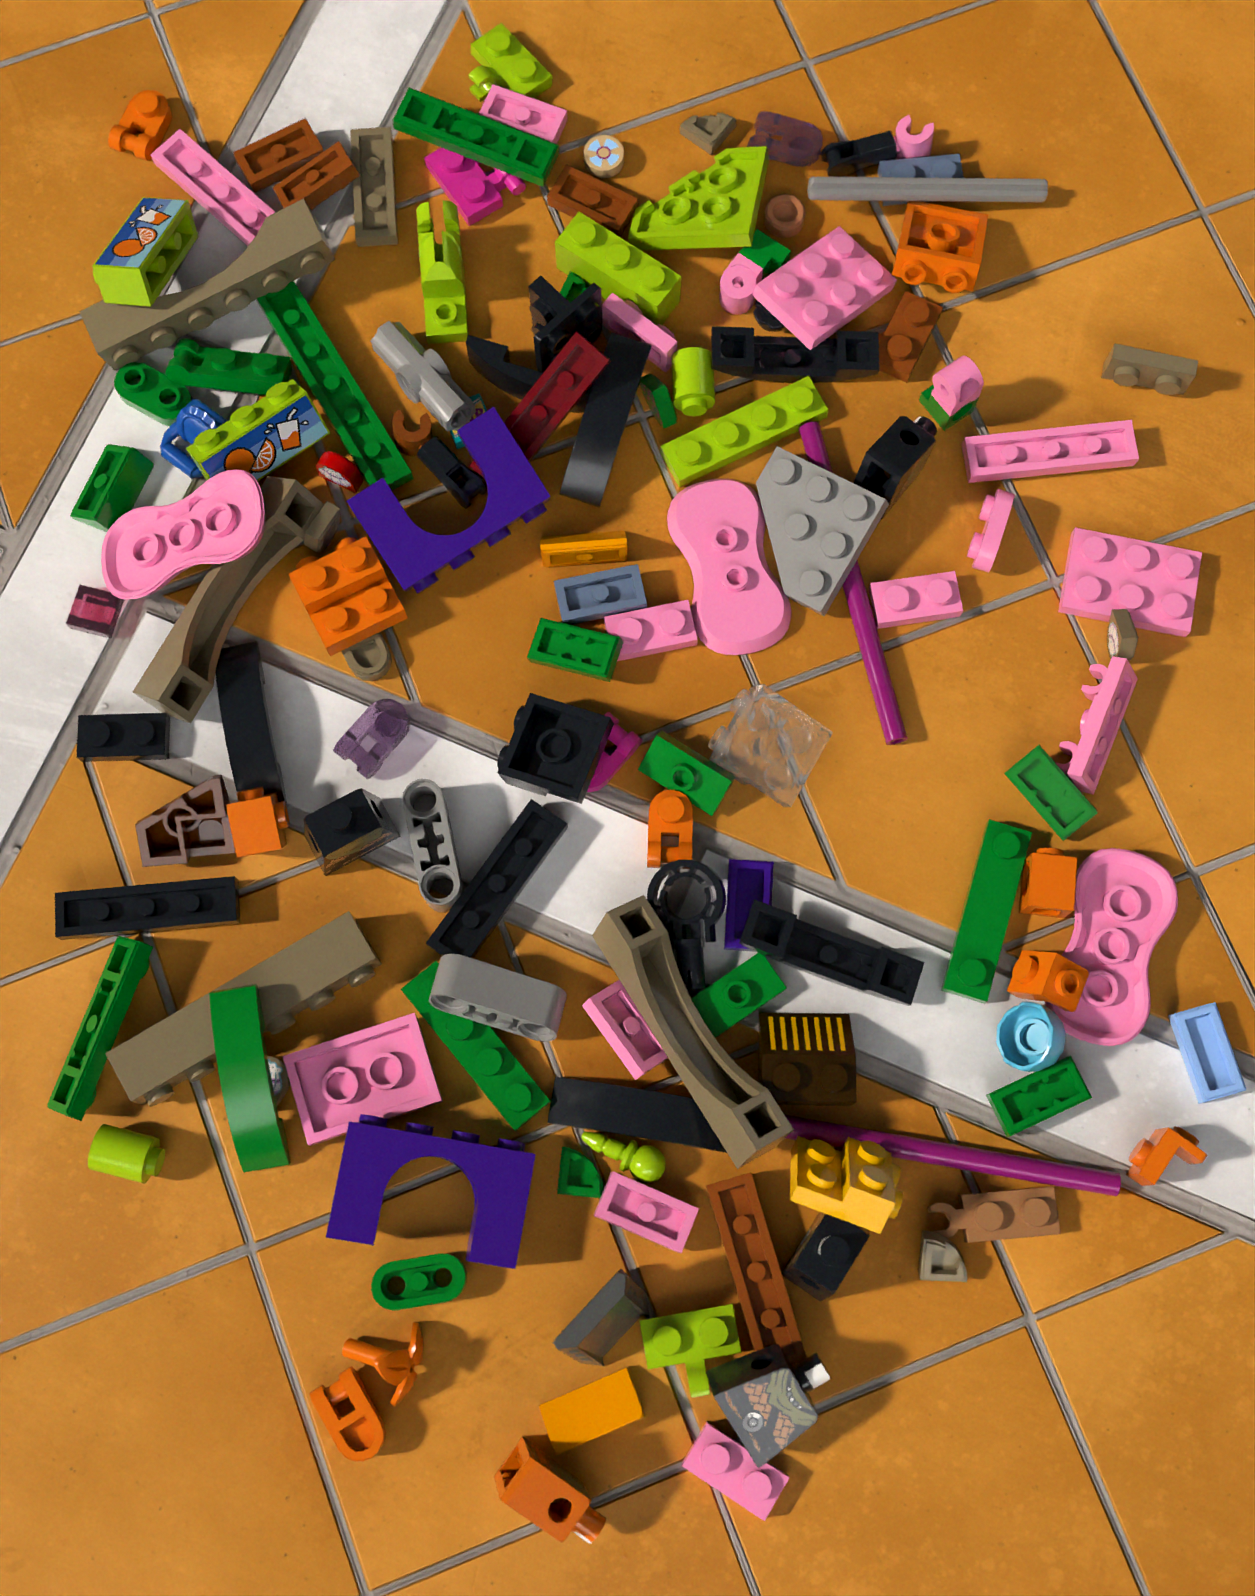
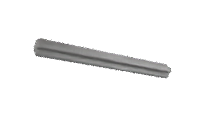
M811 177L808 181L807 191L808 198L811 200L1044 202L1048 194V182L1045 179Z

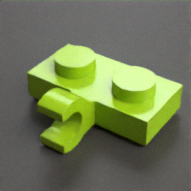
M502 23L470 44L471 55L481 64V66L476 67L469 73V78L475 83L470 87V92L479 101L486 99L493 84L531 98H536L552 86V75Z
M733 1304L640 1320L647 1369L685 1363L691 1398L710 1395L704 1359L741 1353Z

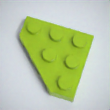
M767 146L727 148L714 156L715 164L700 174L693 170L668 187L670 194L654 204L648 200L637 207L628 235L629 243L640 250L751 247L769 163Z

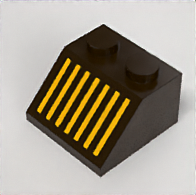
M758 1013V1083L769 1090L778 1105L851 1106L856 1103V1053L850 1014Z

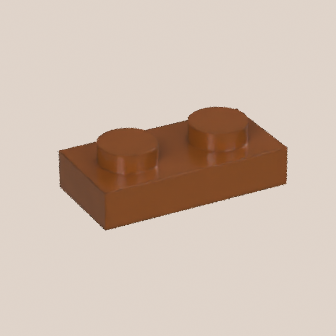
M304 118L233 152L253 193H256L285 179L321 154L324 149L308 121Z
M338 141L272 188L283 208L304 198L312 211L317 205L337 191L347 187L350 182L360 176V173L347 151Z
M566 164L547 195V205L573 218L580 211L621 237L633 217L635 209L638 207V198Z
M905 291L879 342V366L881 372L906 383L908 382L941 316L942 306Z

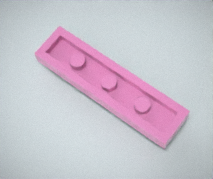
M181 129L175 132L151 154L154 164L247 246L256 237L265 218L276 213Z
M1132 420L965 437L962 442L968 483L1135 466L1139 460Z

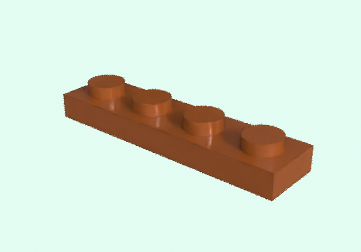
M752 1173L706 1185L754 1352L772 1344L780 1345L791 1365L801 1362L807 1358Z

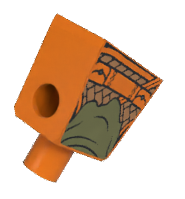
M522 1436L494 1476L499 1499L559 1542L565 1541L572 1531L588 1544H591L602 1531L606 1518L589 1506L592 1499L586 1486ZM563 1498L560 1502L551 1504L555 1499Z

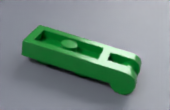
M185 338L179 340L173 353L174 358L169 361L165 374L171 382L178 385L266 395V392L272 386L280 382L289 381L292 373L291 357L235 351L227 348L200 347L197 342Z

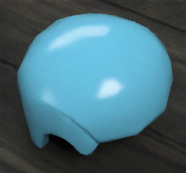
M1028 1001L1021 1002L1018 1006L1009 1009L997 1025L996 1044L1006 1064L1020 1071L1038 1072L1054 1065L1064 1051L1066 1032L1063 1023L1057 1014L1045 1005Z

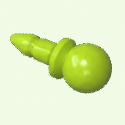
M583 1132L581 1135L582 1140L598 1153L603 1152L605 1156L616 1161L621 1160L619 1170L623 1172L630 1170L632 1176L640 1182L652 1183L658 1180L665 1171V1157L654 1146L644 1145L639 1147L637 1141L631 1140L628 1147H626L624 1143L613 1138L609 1139L602 1133Z

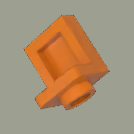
M1022 950L1019 959L1013 967L1012 978L1007 992L1020 999L1046 1001L1064 1011L1075 1012L1089 972L1059 953Z
M1180 1127L1155 1129L1149 1140L1143 1138L1131 1152L1128 1161L1133 1165L1126 1175L1141 1186L1155 1185L1174 1154L1188 1164L1203 1163L1207 1154L1197 1147L1198 1139Z

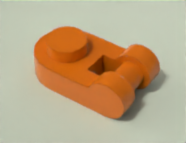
M145 90L134 95L119 124H115L110 130L108 137L109 147L119 152L129 150L134 152L137 158L151 161V154L159 147L172 120V112L164 95L154 90ZM137 131L141 132L139 136L135 135Z
M672 789L662 791L650 803L647 868H660L661 864H668L676 860H692L693 808L688 797L680 791ZM661 836L679 837V846H661Z
M350 1366L338 1375V1381L327 1388L321 1385L310 1392L309 1395L342 1455L352 1461L363 1462L372 1458L381 1450L386 1438V1429L381 1416L366 1392L360 1376ZM349 1397L355 1410L342 1418L336 1404Z

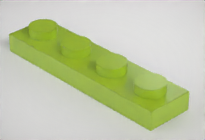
M807 376L661 445L660 454L677 485L682 487L799 431V428L806 423L818 422L826 418L828 408L812 380Z

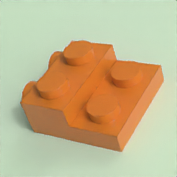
M907 201L892 276L901 277L904 282L910 285L926 282L942 285L946 291L951 293H959L963 290L973 292L981 265L989 214L922 201Z
M366 536L359 540L354 537L345 538L336 544L334 552L320 559L316 556L305 557L297 563L296 570L288 574L330 656L408 619Z

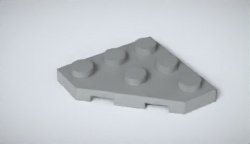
M777 446L756 481V486L783 591L789 599L825 616L889 503L885 498Z

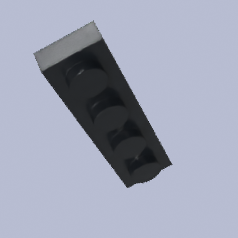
M531 799L426 942L427 946L441 956L445 954H460L474 958L567 830L568 823Z
M235 876L55 893V937L60 940L240 923L239 880Z

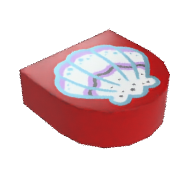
M331 451L324 452L316 464L320 477L349 491L357 493L363 483L358 467L340 454Z

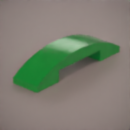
M252 984L211 991L209 993L218 1073L229 1127L243 1173L289 1165L291 1161L283 1119L278 1116L263 1036L266 1028L258 985Z

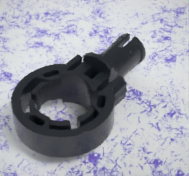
M676 860L660 868L653 876L648 887L647 900L667 930L670 943L674 944L677 954V966L686 989L707 988L705 983L703 947H705L704 942H716L715 925L722 917L726 905L725 887L719 875L708 865L694 860ZM682 867L690 868L689 872H680V869ZM699 869L710 878L715 887L716 901H713L711 887L704 888L706 904L703 910L691 919H682L670 910L667 903L668 891L661 890V905L657 901L659 887L664 878L672 871L675 875L671 876L664 883L667 886H672L676 880L684 877H692L698 883L705 884L707 881L700 875L695 874ZM714 905L715 909L712 915L709 916V912L711 911V908ZM660 909H662V911L666 915V919L662 916ZM703 920H704V925H705V938H704ZM687 924L691 925L692 939H686Z

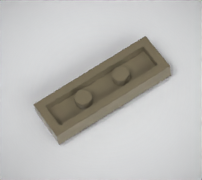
M391 127L350 129L352 161L360 173V176L353 180L355 239L357 246L398 244L394 150Z

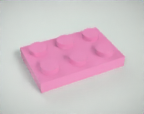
M838 226L757 283L752 296L811 351L891 292L897 279Z
M1074 528L1070 536L1058 612L1109 622L1112 609H1127L1130 612L1135 628L1186 637L1191 632L1202 552Z
M416 1013L283 1056L307 1144L310 1146L345 1135L349 1121L358 1123L360 1114L390 1120L443 1102Z

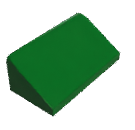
M107 444L70 517L108 532L118 518L132 510L153 469V462L134 447Z

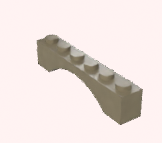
M303 198L266 217L256 237L245 251L225 270L206 282L182 292L158 296L151 307L104 303V300L80 311V314L97 354L114 370H117L126 364L137 362L139 358L157 349L173 345L177 339L195 330L209 327L214 320L232 311L245 309L256 298L268 293L281 291L288 283L306 274L320 271L326 264L334 261L335 257L315 215Z
M273 476L266 478L260 488L265 511V528L261 541L252 552L241 559L221 564H212L134 688L133 693L160 712L167 713L168 716L188 723L193 721L214 687L215 671L222 646L241 607L266 574L287 553L304 541L305 531L324 504L297 480Z
M642 895L606 912L592 935L736 1168L739 1169L774 1149L794 1129L769 1090L750 1077L734 1062L704 1023L681 978L668 932L646 897Z

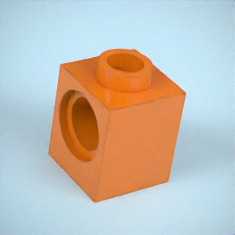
M1038 848L1036 853L1032 852L1025 859L1022 869L1019 913L1055 918H1065L1072 913L1075 905L1077 857L1064 856V851L1057 848Z

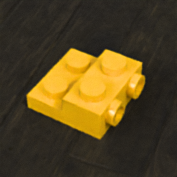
M797 1136L791 1149L790 1201L881 1234L888 1217L894 1219L902 1205L903 1191L895 1189L900 1178L901 1166L893 1164L891 1153L872 1141L865 1140L861 1142L848 1137L840 1152L822 1140H808Z

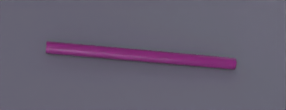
M809 422L802 425L799 431L807 460L833 473L819 422ZM857 559L842 586L886 745H894L904 742L908 738Z
M785 1115L794 1129L786 1139L796 1140L797 1136L808 1140H822L832 1147L843 1148L847 1138L850 1137L861 1142L865 1140L875 1142L890 1152L894 1158L1116 1197L1120 1191V1173Z

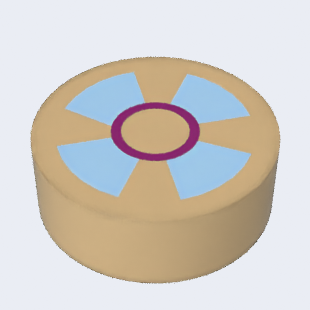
M598 135L590 139L584 147V165L586 170L592 176L601 179L617 175L624 165V149L619 140L609 135Z

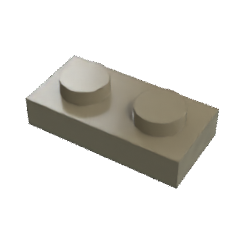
M1115 343L1104 362L1101 378L1113 380L1121 386L1138 385L1152 388L1164 395H1183L1196 376L1198 360Z

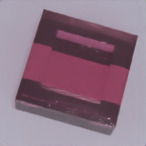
M79 585L66 625L70 629L111 639L124 599L117 598L108 591Z

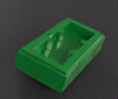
M540 618L527 658L532 663L610 682L623 641L618 636Z
M662 730L655 736L638 768L640 772L667 789L682 792L693 805L711 816L719 808L736 778L732 773Z
M1040 744L1004 773L1063 841L1098 813V810Z
M757 953L698 993L691 1000L708 1029L717 1038L784 992L787 987L766 957Z
M1071 1055L1055 1062L1054 1065L1038 1072H1033L986 1095L1006 1137H1010L1092 1098Z

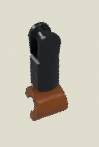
M399 409L394 413L392 428L394 444L398 451L407 456H417L462 507L467 509L471 506L470 500L477 494L484 495L487 492V488L482 480L462 463L438 436L432 438L431 419L427 413L420 417V428L415 432L406 430L405 417ZM459 476H462L466 482L458 487L454 481Z

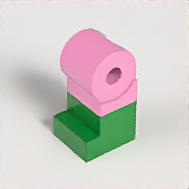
M756 229L751 247H742L720 279L721 291L719 302L722 308L734 315L747 313L755 301L752 294L756 284L789 262L791 250L759 229Z
M961 356L933 375V385L921 393L919 401L943 431H945L974 411L983 388L982 374L970 358Z

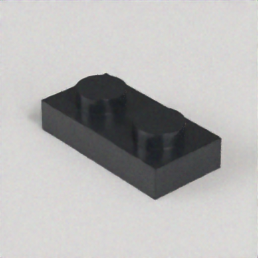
M167 713L78 715L76 758L81 762L169 759L170 717Z

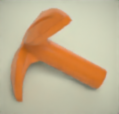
M413 1322L410 1346L407 1350L389 1351L353 1338H348L344 1343L342 1349L344 1357L374 1366L384 1380L398 1386L390 1401L392 1406H396L405 1398L418 1377L414 1367L421 1363L424 1350L420 1325L418 1322Z

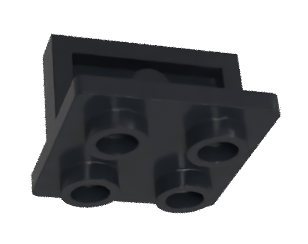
M541 275L528 286L537 371L544 373L576 332L581 333L592 344L599 338L602 332L601 288L596 283H593L570 303Z

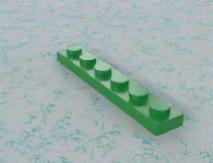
M295 282L288 283L281 291L268 293L256 298L259 307L367 484L370 486L384 478L393 491L413 480L410 468Z

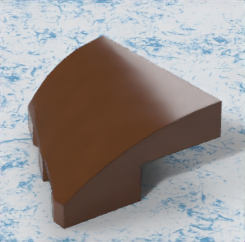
M222 775L210 777L137 821L135 827L142 867L188 863L190 858L195 856L236 853L226 804L230 801Z

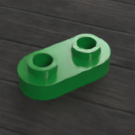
M141 362L126 364L115 375V389L125 404L169 427L177 421V415L181 409L193 400L186 386L171 382L165 374ZM138 377L141 378L137 384L129 385L131 380ZM170 396L176 397L173 403L164 404L166 398Z
M448 1253L393 1261L382 1265L376 1271L372 1279L371 1291L375 1301L381 1307L388 1310H402L448 1302L463 1292L467 1283V1271L459 1258ZM441 1268L448 1269L452 1274V1281L447 1287L440 1286L435 1279L437 1271ZM394 1276H400L405 1281V1290L400 1295L392 1293L389 1288L390 1280Z

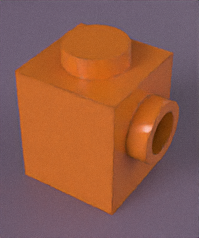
M263 787L236 792L237 800L226 804L236 856L242 857L279 850L287 845L284 828L290 827V819L285 801L278 802L277 793L264 795Z

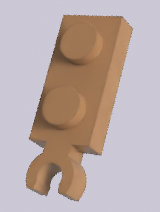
M1054 1186L958 1195L960 1209H955L947 1203H934L927 1207L928 1212L944 1213L948 1220L947 1226L943 1230L931 1232L950 1238L958 1229H963L964 1243L1061 1234Z

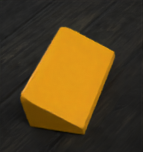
M610 531L541 537L542 565L545 567L625 561L627 560L625 531Z
M627 1367L539 1405L555 1455L645 1416Z

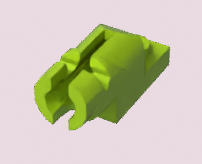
M443 201V217L446 231H442V244H438L435 241L433 218L430 217L429 202L421 203L416 211L428 344L463 342L468 337V320L458 208L452 201Z

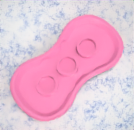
M244 470L223 471L208 479L193 493L178 502L164 506L135 508L118 518L105 535L101 553L102 573L111 594L126 600L149 596L159 591L178 574L198 564L231 562L241 559L252 552L261 541L265 528L263 496L257 480L252 474Z
M727 478L702 481L684 488L676 494L670 503L667 524L674 543L688 561L692 571L694 594L691 613L696 634L709 649L725 655L749 654L776 644L788 631L791 621V605L788 597L784 594L783 587L774 577L766 562L763 548L766 521L758 494L748 484L740 480Z
M1101 849L1088 856L1077 870L1074 930L1062 956L1088 970L1089 976L1075 1012L1064 1011L1052 1003L1044 1001L1045 1006L1054 1011L1060 1018L1065 1032L1077 1039L1097 1045H1123L1134 1039L1148 1020L1151 1005L1148 979L1150 958L1155 945L1171 925L1178 907V891L1175 880L1164 866L1150 857L1125 849Z

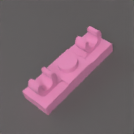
M1112 656L1108 669L1101 664L1090 665L1089 671L1093 678L1102 679V682L1094 687L1083 685L1081 688L1085 697L1093 701L1090 709H1086L1081 717V739L1078 746L1070 741L1060 742L1059 745L1063 754L1073 757L1066 764H1056L1072 780L1077 788L1084 793L1094 795L1138 680L1126 658Z

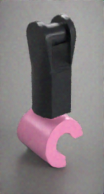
M907 115L898 122L895 136L889 130L857 140L828 144L821 151L823 161L829 164L827 168L828 176L845 177L858 170L879 165V161L896 160V157L897 159L929 157L932 149L934 123L925 125L920 134L910 135L912 120L910 115Z

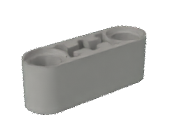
M417 779L405 788L402 802L419 890L431 909L446 913L449 912L464 891L447 803L440 787L435 782L429 779ZM423 795H432L436 798L435 806L428 812L414 810L416 800ZM433 827V831L440 843L437 845V851L442 865H434L433 859L427 850L430 842L425 828ZM440 879L452 881L453 890L446 898L436 899L430 895L431 887L436 881Z
M445 954L440 959L429 1002L433 1007L441 1011L537 1041H553L557 1038L567 993L557 985L464 955Z

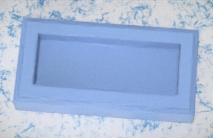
M1216 1002L1168 1016L1199 1104L1247 1090Z

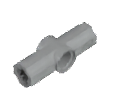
M388 321L377 329V333L371 339L372 348L395 373L396 379L406 396L415 404L421 402L447 431H457L466 425L476 413L475 404L452 380L450 372L439 354L431 348L426 351L400 322L392 323Z

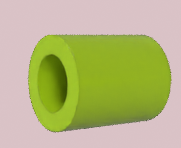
M701 347L680 349L671 356L673 405L676 409L682 411L684 415L700 416L705 414L715 404L714 369H712L711 351Z
M103 1124L96 1132L88 1156V1168L120 1178L146 1183L151 1176L156 1177L160 1173L165 1159V1149L160 1148V1139L158 1137Z

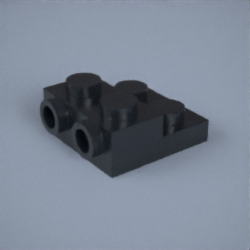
M530 693L525 706L522 705L516 713L514 719L515 731L509 745H505L500 751L497 773L508 785L542 796H546L549 793L582 804L614 722L611 717Z

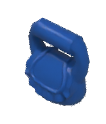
M193 399L186 407L181 409L177 415V421L171 424L165 431L160 445L161 456L190 478L202 477L203 474L193 459L172 444V442L178 436H181L185 442L188 441L190 444H193L195 438L200 433L208 429H216L227 422V420L199 399Z

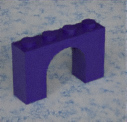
M494 407L457 430L459 438L482 472L488 488L485 509L480 518L468 529L453 535H436L421 529L408 517L384 478H381L346 501L406 592L414 588L417 594L424 591L439 580L435 573L450 564L453 571L475 557L471 551L485 541L489 547L494 546L511 534L508 526L521 518L525 524H528L547 511L544 503L550 500V494Z
M360 1114L358 1123L349 1121L326 1238L374 1245L383 1195L391 1177L409 1161L420 1157H438L453 1163L463 1171L474 1193V1213L465 1259L470 1262L516 1269L536 1154L524 1152L526 1143L498 1138L497 1147L479 1144L480 1135L454 1130L452 1131L451 1139L433 1136L434 1127L406 1122L405 1131L386 1128L388 1119Z

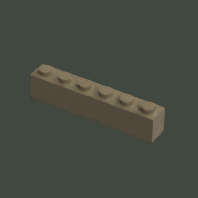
M348 911L213 991L257 984L266 1028L263 1034L270 1031L271 1035H274L296 1022L294 1016L310 1007L311 1011H315L332 1002L336 998L334 992L347 984H350L353 988L370 980L375 975L373 969L382 963L356 918ZM209 993L105 1053L131 1102L142 1105L148 1103L150 1107L157 1105L175 1093L173 1090L174 1086L186 1079H189L190 1082L198 1081L215 1070L213 1063L217 1062Z

